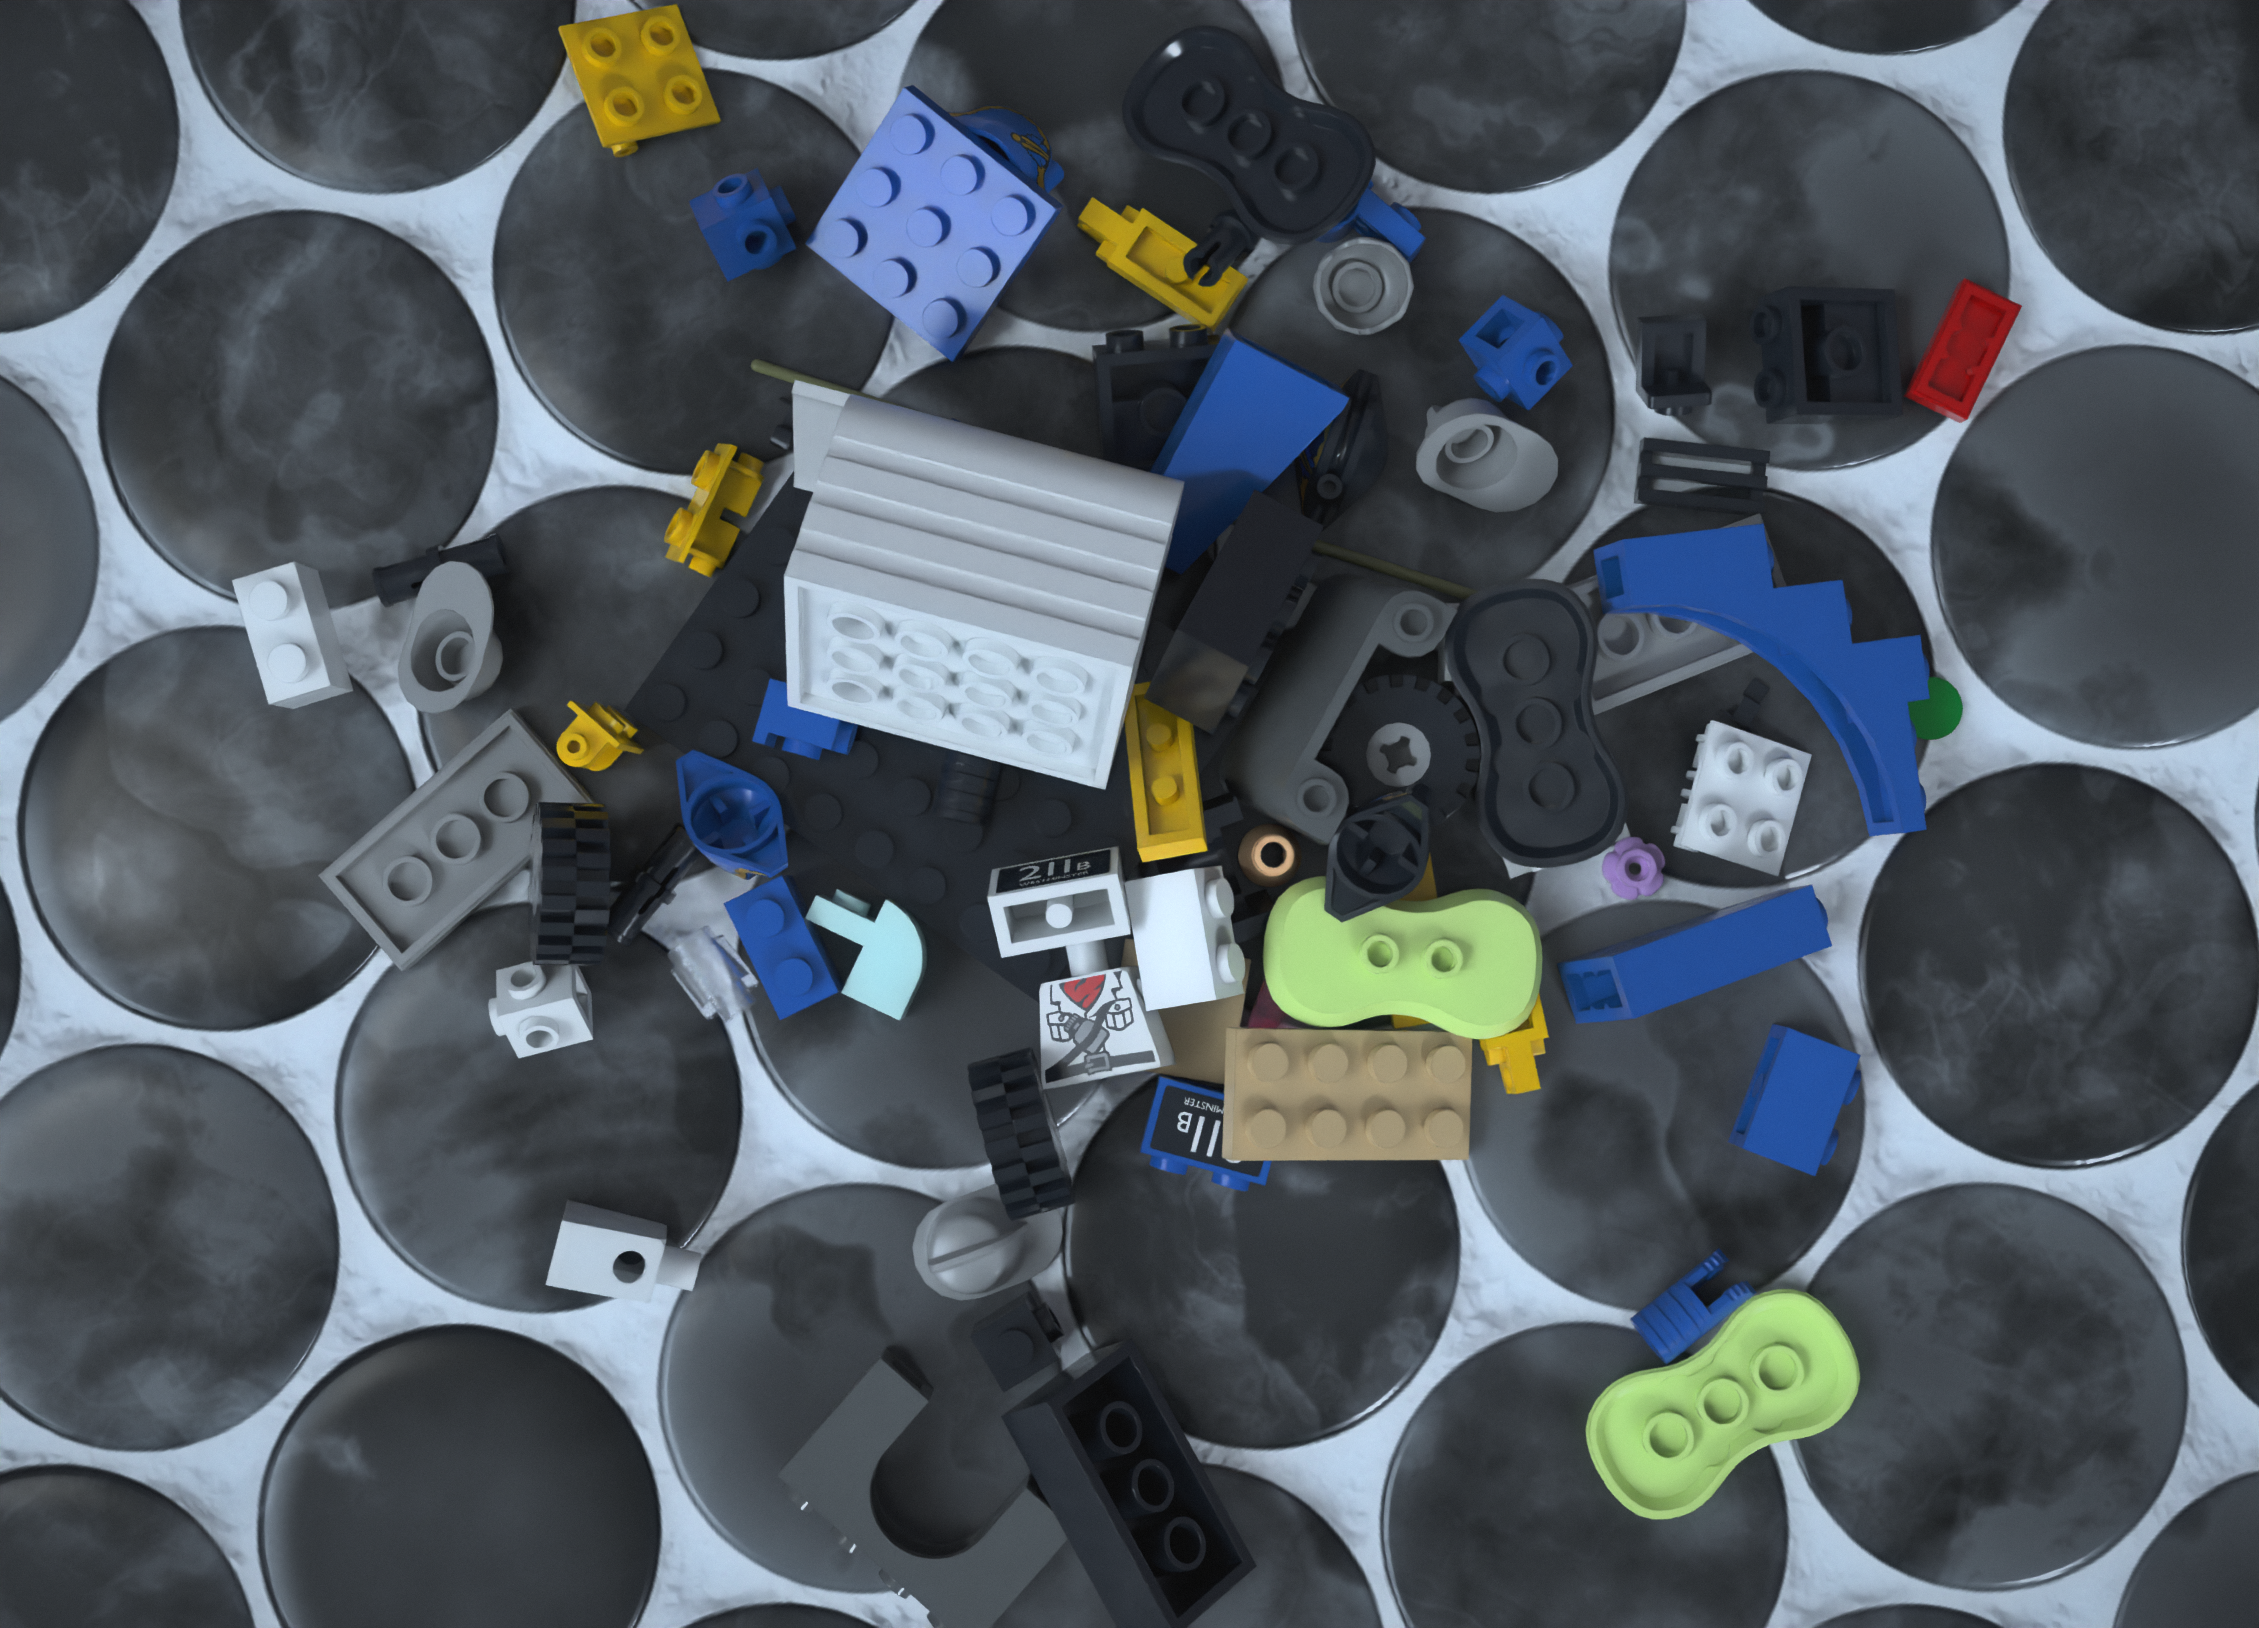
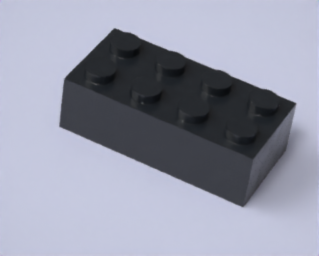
M1132 1338L1086 1353L1001 1416L1117 1628H1187L1257 1566Z

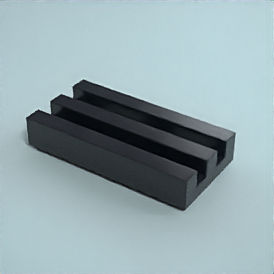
M1644 437L1640 440L1634 503L1753 516L1759 513L1763 515L1765 509L1763 492L1767 489L1768 480L1765 472L1766 465L1770 461V451ZM1653 456L1745 465L1751 466L1750 474L1652 464ZM1650 478L1748 489L1747 499L1649 489Z

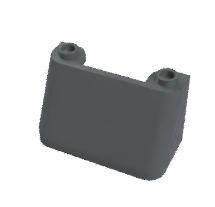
M1334 574L1323 580L1311 596L1222 757L1219 777L1225 792L1229 793L1224 781L1228 779L1239 803L1317 846L1329 844L1345 816L1349 797L1348 789L1343 779L1332 769L1314 760L1370 659L1382 665L1393 653L1410 658L1421 657L1432 651L1442 640L1458 610L1429 594L1352 574Z

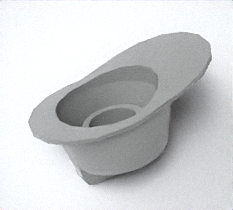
M1466 398L1456 400L1444 407L1431 405L1426 414L1428 426L1425 431V438L1416 453V470L1425 484L1477 508L1493 512L1520 510L1535 504L1550 491L1558 476V457L1551 443L1541 435L1509 420L1498 407L1484 399Z
M449 561L435 567L423 581L416 598L408 635L398 664L399 686L407 702L421 712L439 714L454 709L462 701H468L486 692L492 687L500 674L503 652L502 644L493 629L494 604L491 589L482 573L468 563Z
M998 1185L987 1186L944 1202L927 1213L916 1229L912 1246L915 1267L924 1282L941 1296L961 1301L993 1294L1027 1281L1047 1269L1059 1251L1063 1235L1059 1211L1055 1209L1012 1222L1006 1213L1005 1205L1001 1201Z

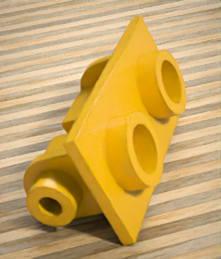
M718 443L714 452L706 450L701 456L691 479V484L697 487L687 510L680 507L676 511L664 537V542L670 544L665 558L684 563L689 554L693 558L688 568L709 578H712L716 567L723 569L740 531V528L719 519L724 508L742 517H746L765 479L760 474L765 463L741 452L737 462L733 461L732 458L737 447L732 444Z
M570 700L567 704L578 716L561 734L557 742L558 756L565 764L593 771H602L610 767L623 751L641 754L644 751L632 739L638 729L612 706L604 707L597 701L592 706Z

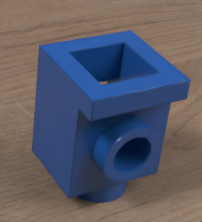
M770 678L752 741L774 748L777 736L785 737L782 750L819 760L822 749L848 755L856 736L858 724L788 706L787 683Z

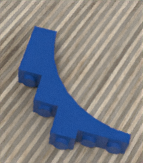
M1764 523L1624 539L1593 550L1603 614L1649 613L1694 622L1739 641L1778 668L1816 709L1838 742L1857 785L1869 836L1927 830L1924 815L1926 794L1919 782L1915 755L1917 735L1908 709V702L1930 699L1927 683L1929 679V664L1922 650L1920 635L1852 644L1850 632L1852 609L1849 601L1845 598L1843 580L1773 588L1774 555L1771 546L1766 541Z

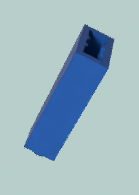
M1226 328L1150 471L1154 474L1185 481L1165 567L1182 575L1237 519L1254 489L1262 493L1343 411L1349 397L1339 385Z
M1806 885L1777 890L1559 962L1557 967L1576 1024L1629 1020L1831 947L1832 943L1827 931L1828 916L1821 901L1816 897L1813 886Z

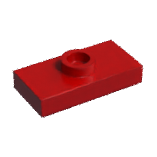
M1966 278L1961 280L1949 300L1904 393V397L1958 423L1966 421L2022 305Z

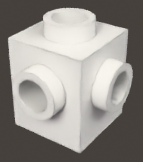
M531 961L496 970L497 997L489 999V1015L498 1036H507L518 1058L593 1039L592 995L579 966L533 965Z

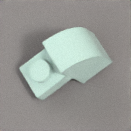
M836 889L833 898L826 895H816L805 919L863 946L841 993L899 1021L903 1019L921 985L927 967L926 940L917 920L909 911L892 899H885L877 918L874 919L867 915L871 907L870 903L845 891Z

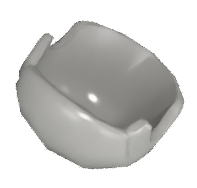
M1355 237L1345 240L1329 250L1319 261L1313 282L1318 310L1336 329L1356 335L1374 334L1399 321L1406 313L1414 289L1409 262L1393 244L1375 237Z

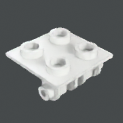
M1710 720V724L1706 725L1704 734H1697L1695 740L1699 743L1692 767L1697 768V771H1687L1686 778L1694 782L1691 790L1682 789L1680 796L1689 800L1688 804H1681L1676 826L1671 827L1670 832L1676 834L1673 846L1696 853L1699 851L1779 876L1812 754Z

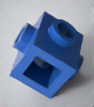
M758 168L745 174L729 175L716 183L712 190L689 201L700 230L727 281L753 269L768 268L777 263L784 254L796 249L786 225L797 221L796 216L781 186L778 185L768 190Z
M1502 295L1459 339V342L1478 369L1473 375L1478 386L1493 400L1501 402L1506 397L1528 411L1573 366L1559 344L1564 336L1558 326L1545 314L1539 311L1534 312L1505 295Z

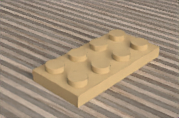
M1226 1027L1222 1158L1231 1161L1469 1160L1473 1039L1458 1036L1446 1030Z

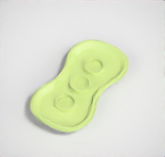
M1317 876L1290 886L1278 897L1271 910L1266 925L1263 948L1266 984L1272 999L1279 1008L1295 1020L1307 1025L1339 1027L1379 1015L1395 1014L1423 1019L1448 1032L1465 1038L1490 1039L1502 1036L1518 1028L1528 1018L1536 1003L1541 984L1543 961L1539 930L1528 910L1521 903L1501 892L1490 889H1468L1427 901L1396 900L1342 923L1324 911L1326 876Z
M1776 1289L1756 1295L1733 1312L1708 1345L1688 1359L1665 1367L1634 1372L1608 1386L1596 1399L1587 1419L1586 1439L1591 1459L1607 1488L1626 1508L1635 1514L1650 1519H1671L1686 1515L1699 1508L1712 1497L1735 1466L1750 1454L1773 1443L1815 1435L1838 1422L1849 1410L1858 1392L1860 1373L1854 1348L1841 1324L1831 1311L1810 1294L1794 1289Z

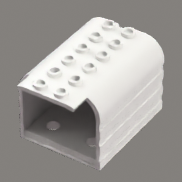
M795 380L791 392L794 440L793 487L811 491L813 495L784 574L788 706L1105 790L1156 606L1185 481L859 395L847 394Z

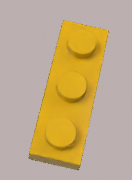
M1151 681L1134 684L1124 720L1137 849L1142 862L1208 851L1193 724L1144 698Z

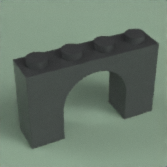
M886 1347L786 1460L777 1476L785 1482L782 1489L796 1506L807 1513H811L815 1509L833 1525L830 1530L831 1534L843 1548L856 1556L864 1552L882 1568L879 1571V1576L895 1594L904 1599H907L911 1594L928 1609L927 1619L934 1628H990L1068 1538L1037 1481L1030 1474L1022 1480L978 1530L959 1540L951 1542L920 1540L905 1533L891 1521L879 1500L876 1486L877 1465L884 1452L929 1402L934 1388Z

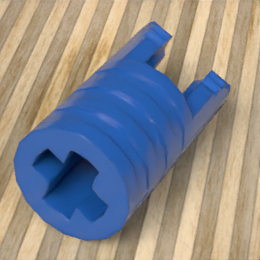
M1719 1248L1630 1318L1631 1323L1644 1341L1666 1365L1757 1293L1747 1280L1741 1281L1739 1284L1736 1283L1729 1287L1707 1308L1704 1306L1694 1292L1708 1281L1716 1278L1724 1270L1729 1259Z

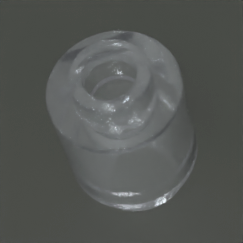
M709 925L692 933L667 954V957L675 966L671 973L707 1021L719 1015L725 1023H728L756 1002L751 991L759 984V981L723 934L716 936Z

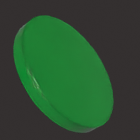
M1929 677L1927 683L1930 699L1908 702L1910 719L1916 729L1917 738L1936 740L1949 735L1956 729L1962 717L1963 704L1960 694L1951 683L1938 677Z

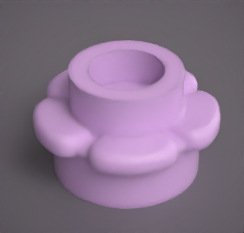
M1626 837L1616 842L1615 849L1605 855L1602 864L1603 876L1611 884L1612 891L1619 897L1628 900L1637 899L1638 895L1642 894L1644 896H1651L1657 892L1664 881L1661 869L1665 866V859L1661 850L1653 843H1643L1639 837ZM1633 862L1640 865V872L1636 875L1631 874L1629 871V865Z

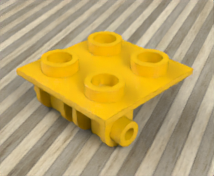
M677 4L559 26L560 36L602 147L612 148L615 157H624L638 150L637 140L720 123L721 119Z

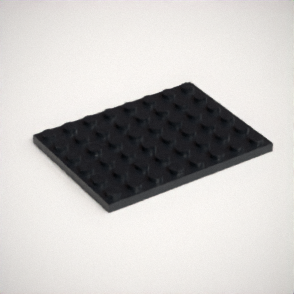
M793 471L624 711L683 753L687 754L694 749L746 771L766 782L779 799L785 825L1040 1004L1039 990L1041 984L1056 981L1069 963L1066 946L1001 958L987 898L992 869L1119 846L1126 880L1140 862L1141 857L1137 849L1125 722L1123 723L1105 790L1002 763L987 827L969 825L930 815L945 747L862 725L857 727L856 736L848 755L822 749L819 760L782 750L785 737L777 736L774 748L753 742L752 739L770 678L787 683L784 574L813 495L811 491L793 487ZM1152 617L1134 684L1152 681L1175 634L1172 629L1155 617ZM1254 687L1252 688L1237 718L1225 712L1213 735L1193 725L1199 776L1256 697L1259 690Z

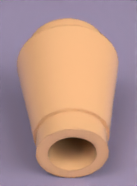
M1263 824L1251 829L1244 836L1238 850V861L1242 872L1250 881L1264 887H1276L1288 882L1298 871L1301 863V848L1294 834L1285 827L1277 824ZM1274 842L1283 848L1281 854L1283 862L1278 867H1268L1261 860V850L1267 843L1272 844Z

